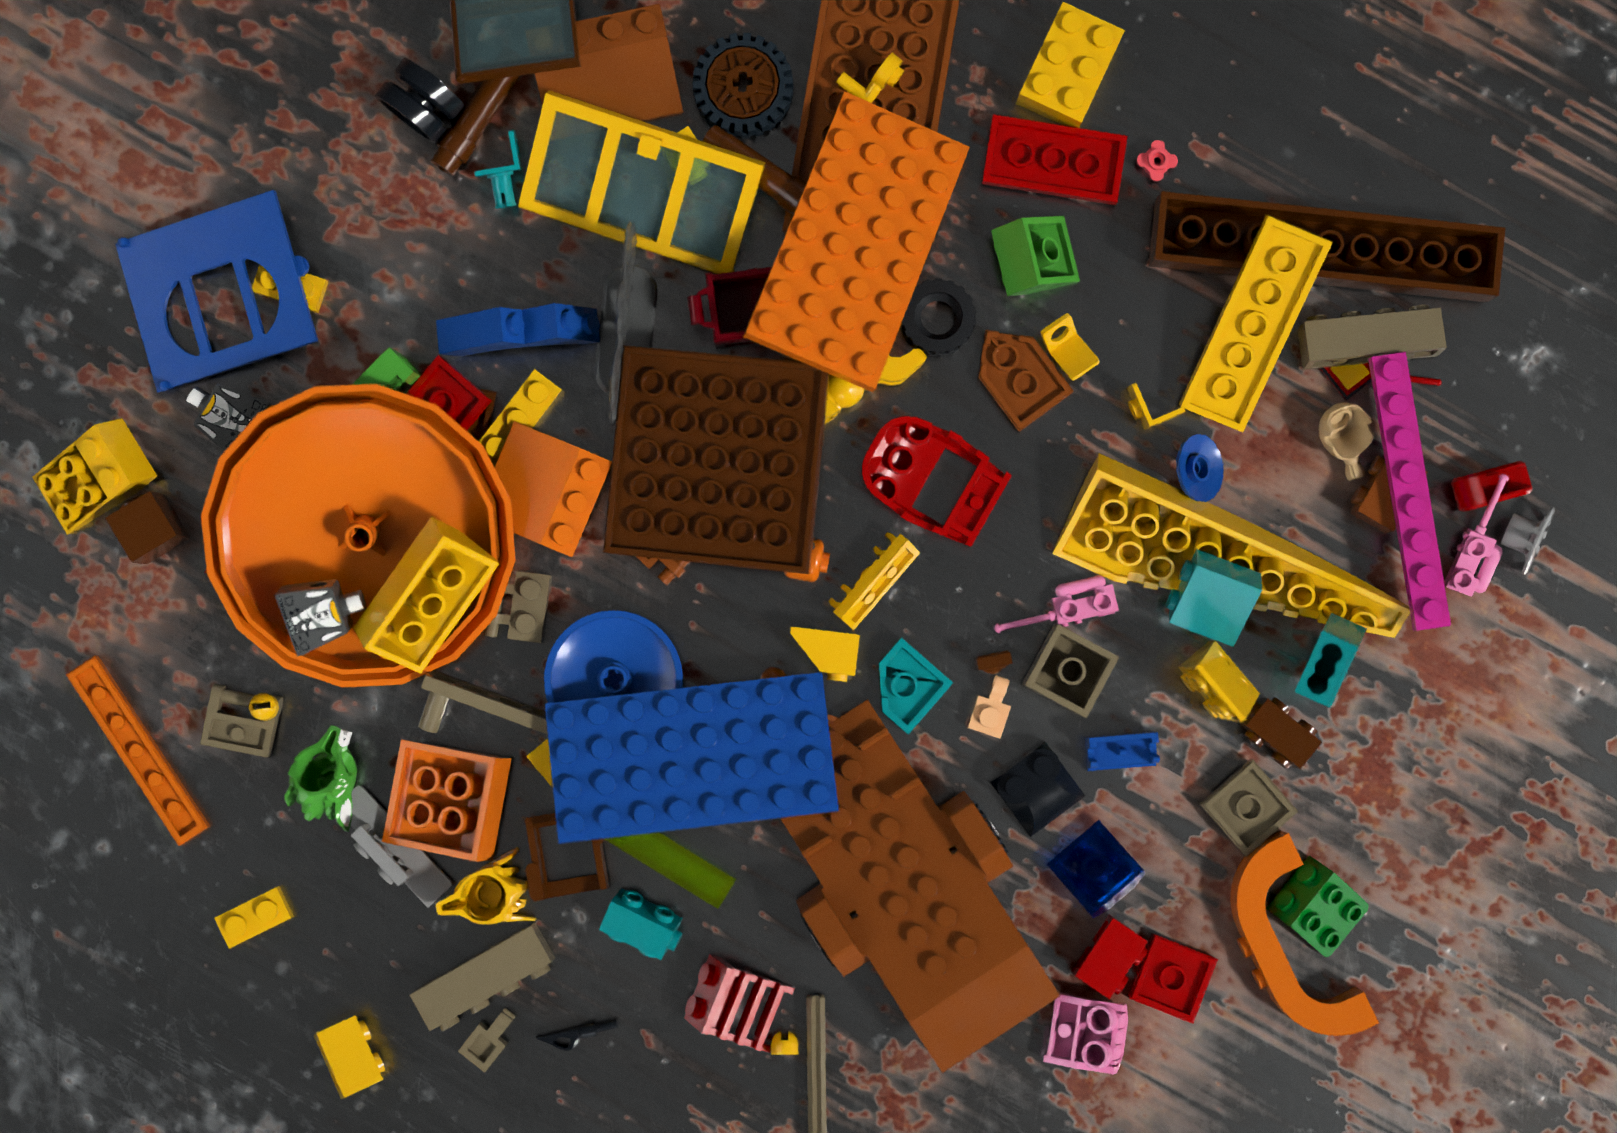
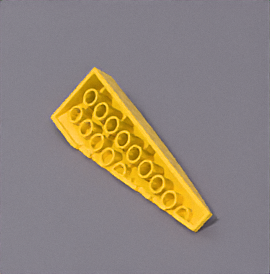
M1100 453L1082 484L1053 549L1054 555L1114 582L1127 584V581L1143 584L1144 588L1158 590V587L1177 590L1181 582L1179 575L1185 561H1191L1196 549L1261 573L1262 592L1253 610L1266 612L1268 609L1283 612V616L1293 618L1303 616L1318 619V623L1326 624L1331 613L1367 628V633L1392 638L1396 637L1410 615L1408 605L1309 551L1209 502L1195 501L1189 498L1184 491Z

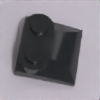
M1045 741L1038 744L989 781L1030 837L1085 797L1082 790L1060 762L1058 756Z

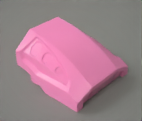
M1059 993L1060 997L1054 1000L1049 1044L1043 1062L1074 1069L1116 1074L1124 1055L1128 1026L1127 1004Z

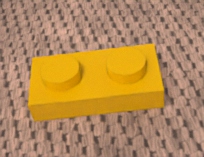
M259 264L252 285L253 293L279 301L278 290L272 276ZM307 273L300 278L311 312L319 313L329 281Z
M280 886L214 919L230 949L293 918L294 915Z

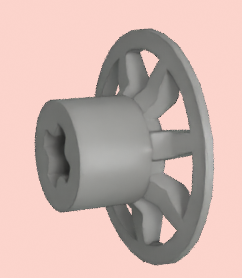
M1555 506L1550 507L1546 516L1540 522L1514 513L1508 524L1501 545L1525 555V564L1521 574L1523 576L1529 572L1535 560L1534 557L1537 556L1540 550L1541 540L1546 537L1555 512Z

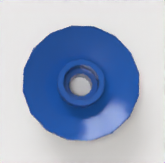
M1201 434L1187 437L1180 445L1176 458V473L1179 484L1184 493L1195 501L1207 502L1213 499L1219 492L1223 481L1221 453L1213 440Z

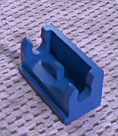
M1147 731L1084 737L1087 771L1156 766V763L1160 762V756L1157 755L1156 744L1159 743L1158 732Z

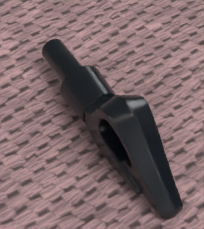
M617 1019L597 1024L595 1021H591L577 1027L536 1036V1039L560 1050L571 1051L576 1047L580 1038L598 1036V1032L618 1028L619 1025ZM558 1038L570 1039L569 1045H561L555 1041Z

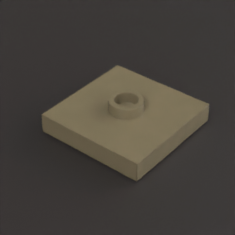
M1253 759L1247 761L1199 803L1246 857L1298 812Z

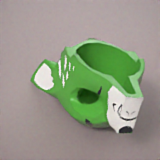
M331 725L318 743L301 751L294 758L295 762L288 772L290 785L284 795L287 806H292L295 801L301 804V812L305 814V820L310 822L313 818L320 819L326 811L328 819L333 820L335 818L344 831L350 830L353 807L352 791L357 776V765L348 749L352 735L351 731Z

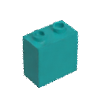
M1196 549L1191 561L1186 560L1179 575L1181 582L1177 590L1172 589L1167 598L1165 608L1169 609V623L1234 647L1262 592L1261 573Z
M1331 613L1294 692L1330 708L1367 628Z

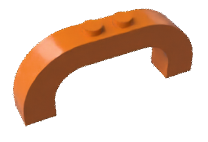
M1279 831L1271 835L1250 855L1244 856L1234 874L1230 892V903L1234 922L1241 935L1237 939V943L1245 958L1251 957L1256 967L1251 972L1258 987L1261 990L1266 988L1275 1005L1297 1024L1310 1031L1330 1036L1351 1035L1379 1024L1364 991L1354 987L1331 998L1320 999L1308 996L1300 987L1275 935L1265 909L1268 890L1277 878L1304 865L1289 833Z

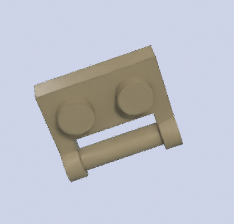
M215 683L212 686L200 745L261 757H271L278 719L283 707V697L273 695L279 703V710L277 715L268 721L222 713L221 707L223 703L249 707V702L254 694L226 689L225 685ZM270 702L255 704V709L270 708Z

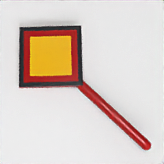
M1369 363L1320 368L1345 401L1372 382ZM1410 375L1412 383L1436 386L1442 384L1440 379Z

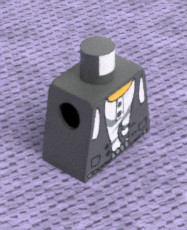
M217 384L211 394L199 387H195L186 400L187 405L200 412L194 421V426L224 452L259 412L274 406L264 400L221 384Z
M337 579L284 585L275 594L297 657L348 633L353 626L350 614L366 610V601L362 591L357 590L343 594Z

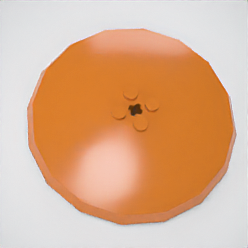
M378 384L312 387L259 412L219 457L201 513L207 576L236 629L283 668L341 688L403 685L457 660L497 616L516 561L511 499L484 446L437 405ZM430 517L458 529L499 563L421 674L363 648L353 627L365 610L350 614L353 626L348 633L297 657L275 597L277 591L284 585L337 579L343 594L361 590L367 609ZM359 528L366 530L368 537L366 534L363 537L359 536L357 533Z

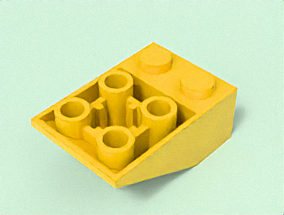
M123 418L93 425L32 478L66 534L69 535L138 493L154 480L157 474Z
M1215 640L1208 641L1178 666L1183 672L1180 676L1182 682L1190 691H1197L1204 697L1205 701L1202 705L1214 719L1219 717L1221 720L1243 722L1260 695Z

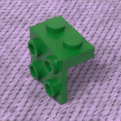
M1309 855L1303 862L1304 865L1297 869L1266 909L1292 928L1324 957H1329L1368 911L1369 905L1336 873Z

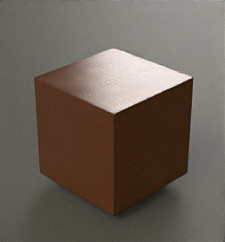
M153 491L130 499L119 510L105 518L132 563L147 565L190 539L189 534L166 496Z

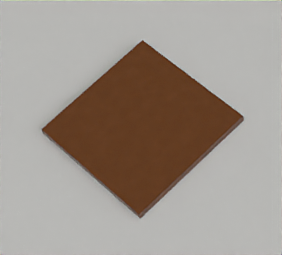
M623 345L603 553L810 574L830 374L797 361Z

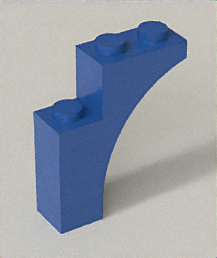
M559 303L523 310L497 307L436 320L438 349L441 355L467 356L511 348L594 344L600 342V322L596 308Z

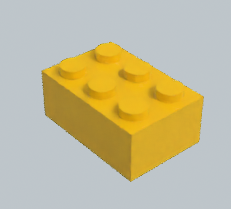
M1062 2L1019 93L1016 104L1060 125L1079 128L1125 30L1068 3Z

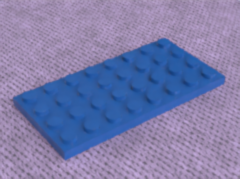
M822 672L545 703L559 844L839 811Z

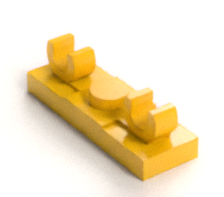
M887 532L885 536L890 540L891 545L886 550H881L877 546L873 548L880 558L864 569L860 579L855 583V587L851 589L845 584L841 585L840 588L846 593L845 599L842 602H836L833 598L829 599L830 605L835 609L833 613L852 630L857 628L920 554L915 546L902 534H899L896 538L894 534Z

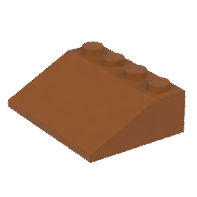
M660 3L576 21L581 67L535 73L542 106L545 94L550 90L643 122L684 113ZM562 24L526 32L531 58L565 53ZM557 111L550 139L551 141L603 131L608 128Z

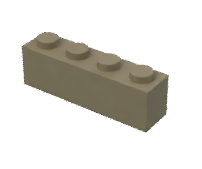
M1426 304L1415 305L1408 308V311L1395 312V308H1383L1376 310L1371 315H1361L1360 311H1351L1341 314L1340 318L1327 319V315H1314L1306 318V321L1297 330L1303 370L1369 363L1368 359L1374 356L1406 352L1407 359L1436 357L1447 348L1441 308L1429 309V305Z
M536 922L414 990L410 997L429 1031L440 1027L441 1031H445L460 1022L458 1015L470 1010L472 1014H475L490 1005L488 998L500 992L501 996L504 997L520 988L521 986L518 981L528 975L534 980L550 971L551 969L548 964L555 959V956Z

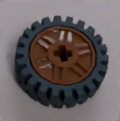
M737 33L729 34V38L726 39L721 37L716 40V44L713 46L710 44L705 49V53L700 55L697 60V66L694 68L692 81L694 100L700 114L709 126L717 125L735 137L741 136L742 139H749L750 136L755 135L758 137L763 135V132L774 129L775 125L783 120L785 113L789 110L793 96L792 71L783 52L779 51L773 42L765 41V37L760 35L753 37L751 33H743L742 36H737ZM740 80H747V87L744 92L739 91Z

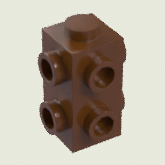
M1275 697L1272 700L1260 698L1259 701L1254 703L1247 718L1240 723L1247 730L1244 736L1260 748L1264 744L1274 752L1271 758L1288 770L1290 766L1302 769L1322 743V741L1315 737L1318 731L1305 720L1300 719L1297 722L1288 715L1290 708Z

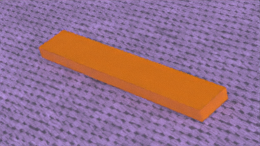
M94 655L67 673L66 676L178 846L185 844L209 828L210 824L100 657Z

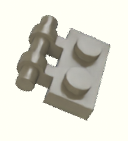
M516 571L515 584H507L504 593L513 595L510 615L501 614V602L497 616L485 628L484 636L497 637L499 624L509 625L507 639L543 643L552 576Z

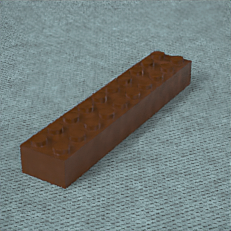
M1161 191L1155 199L1148 267L1238 276L1267 214L1332 242L1313 284L1488 302L1499 296L1506 227Z

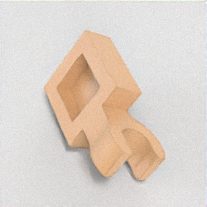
M995 675L988 698L981 695L977 696L967 728L999 739L1001 738L1011 709L1010 705L1002 703L1010 680Z

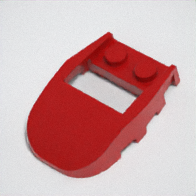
M901 416L890 420L879 430L864 456L862 475L866 487L876 498L899 514L901 518L923 529L972 547L1012 475L1007 471L1004 474L989 462L990 458L974 448L962 439V436L952 430H944L918 417ZM944 449H947L977 466L945 524L942 525L914 509L912 505Z

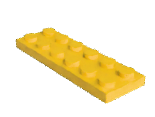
M1266 214L1180 400L1179 406L1181 408L1184 407L1186 410L1244 432L1332 245L1330 240Z

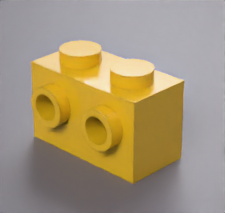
M355 1015L313 1035L341 1099L383 1080L381 1073L385 1071V1067L378 1052L372 1054L367 1041L371 1039V1035L364 1020L358 1022Z

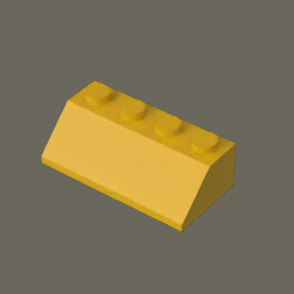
M430 517L353 627L363 648L421 674L499 565L498 561L458 529Z

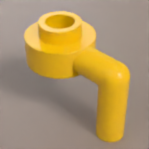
M892 52L879 67L866 88L845 72L841 74L836 83L848 93L872 103L887 84L893 87L904 73V70L900 68L903 60Z

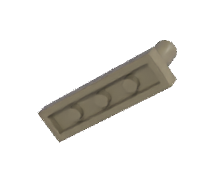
M435 670L425 675L421 688L430 692L418 727L424 731L438 733L450 698L548 735L546 711Z

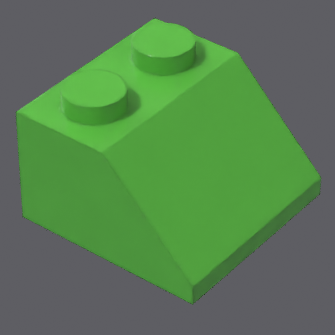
M1064 216L1025 217L991 230L994 249L997 253L1002 273V282L1007 296L1028 295L1080 282Z

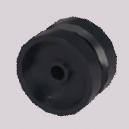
M404 57L394 70V75L407 91L392 82H385L376 93L375 98L407 126L435 144L446 129L444 123L432 111L446 119L454 120L464 107V104L436 76Z

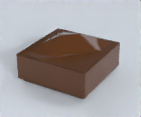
M1008 650L977 656L974 659L976 671L983 670L989 674H997L1009 664H1013L1011 652H1008Z

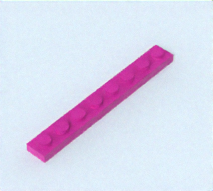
M1406 352L1374 356L1369 358L1368 361L1413 631L1451 626Z

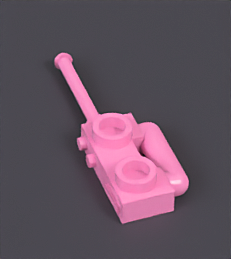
M1506 474L1499 475L1500 479L1480 524L1476 526L1475 530L1468 528L1467 532L1464 531L1462 535L1464 539L1462 544L1457 546L1458 553L1444 581L1445 587L1471 597L1474 591L1477 593L1486 591L1503 553L1502 548L1496 545L1497 540L1485 534L1486 526L1506 481L1509 480ZM1485 557L1477 577L1474 576L1481 558Z
M1101 575L1059 584L1055 590L1057 597L1051 598L1054 610L1048 611L1047 614L1000 625L997 623L994 626V630L997 633H1001L1000 631L1047 620H1056L1057 624L1067 627L1069 622L1075 621V624L1082 623V619L1115 614L1119 609L1113 584L1107 585L1105 578ZM1088 591H1093L1094 596L1072 600L1071 596Z

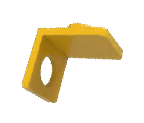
M1069 313L1064 314L1041 330L1040 333L1047 352L1072 381L1078 379L1099 364V358L1077 334ZM1066 326L1060 336L1051 339L1052 334L1058 328Z
M1135 382L1127 387L1131 400L1128 401L1130 412L1135 420L1140 419L1144 430L1186 412L1184 407L1152 420L1137 383Z

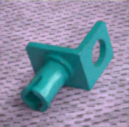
M508 130L514 165L474 171L475 177L487 176V179H491L495 209L505 208L503 194H505L507 207L517 206L511 175H514L515 171L523 170L515 130Z

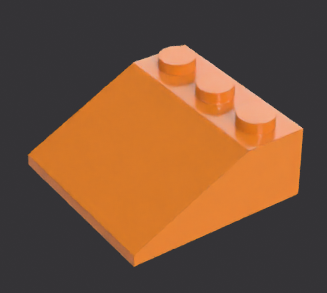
M513 422L494 468L511 499L514 533L573 557L612 465V461Z
M401 739L382 842L475 862L493 861L512 758Z

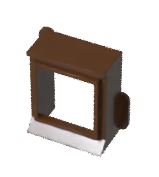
M550 813L525 818L532 863L526 866V877L529 895L533 901L610 888L602 844L605 839L592 840L597 874L548 882L540 828L557 825L556 814Z

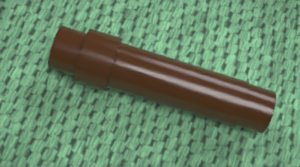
M504 47L493 63L523 58L514 51ZM519 76L481 81L452 127L446 129L437 143L438 150L430 162L446 174L454 176L461 164H466L477 147L475 144Z
M714 125L711 127L702 141L766 162L758 188L778 201L780 207L794 215L807 182L798 176L793 177L719 126ZM734 171L745 179L746 174Z

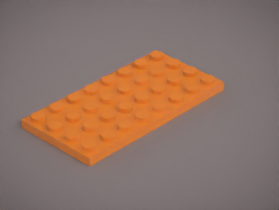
M844 91L744 337L873 393L883 372L970 147Z

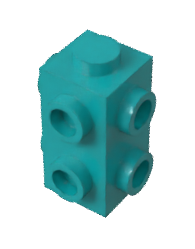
M621 888L611 900L599 930L606 933L609 938L616 942H624L637 948L641 954L647 957L662 960L668 949L673 952L675 951L683 934L678 931L683 918L676 915L673 910L666 906H657L645 900L639 893L631 890L626 891Z

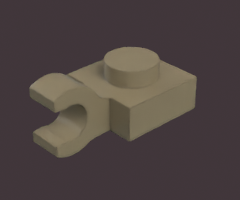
M505 1007L490 1027L480 1022L458 1052L485 1073L508 1044L500 1036L516 1015Z

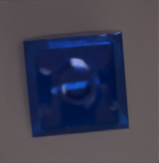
M1100 820L1095 822L1047 863V866L1092 918L1105 913L1134 889L1146 874L1143 868Z

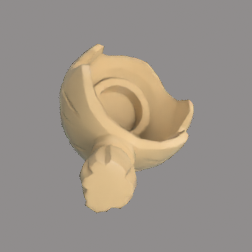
M1339 402L1331 406L1322 415L1318 427L1319 438L1329 453L1337 459L1344 460L1346 464L1345 476L1348 481H1352L1365 476V470L1359 461V455L1373 441L1374 433L1370 428L1372 419L1361 406L1350 402Z

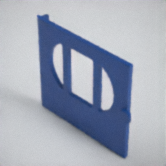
M275 190L131 238L121 237L115 243L157 392L180 387L318 342L300 278L308 273L309 262L304 257L294 256ZM247 259L263 266L272 276L278 290L279 308L277 317L267 333H265L245 265ZM232 263L253 339L213 353L192 276ZM179 282L200 351L198 356L180 347L172 337L168 327L166 316L167 304L173 289Z

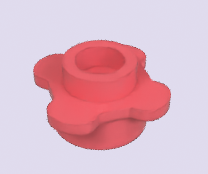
M1155 140L1151 143V148L1146 153L1138 155L1137 164L1139 167H1143V170L1150 175L1151 180L1160 181L1169 168L1177 166L1178 158L1165 149L1163 141ZM1155 158H1159V159H1160V163H1159V164H1156V163L1154 162V159H1155Z

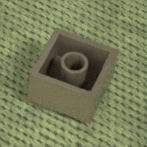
M1053 624L1021 685L1074 714L1087 718L1119 656L1059 624Z

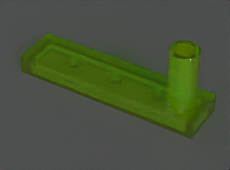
M661 832L605 839L719 909L736 881L735 877Z

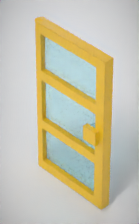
M549 90L545 94L518 208L623 243L627 224L631 221L637 227L636 247L715 274L735 272L734 268L766 162Z

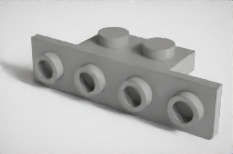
M358 785L353 789L351 827L355 832L350 836L356 841L353 844L355 849L364 858L369 859L371 857L378 864L379 868L377 871L387 883L391 885L395 883L397 886L405 883L422 903L429 908L453 885V882L424 851L382 842L387 811L362 785Z

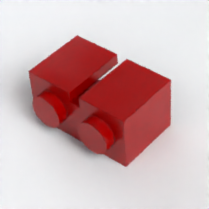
M1108 914L1092 938L1095 942L1092 948L1090 946L1086 947L1071 972L1084 983L1110 999L1114 993L1116 995L1120 994L1129 979L1126 974L1133 964L1138 966L1144 959L1148 951L1145 947L1148 941Z

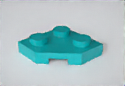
M902 637L879 662L882 712L909 735L953 682Z

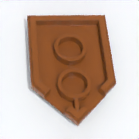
M985 330L978 378L1018 432L1022 431L1074 392L1034 337Z

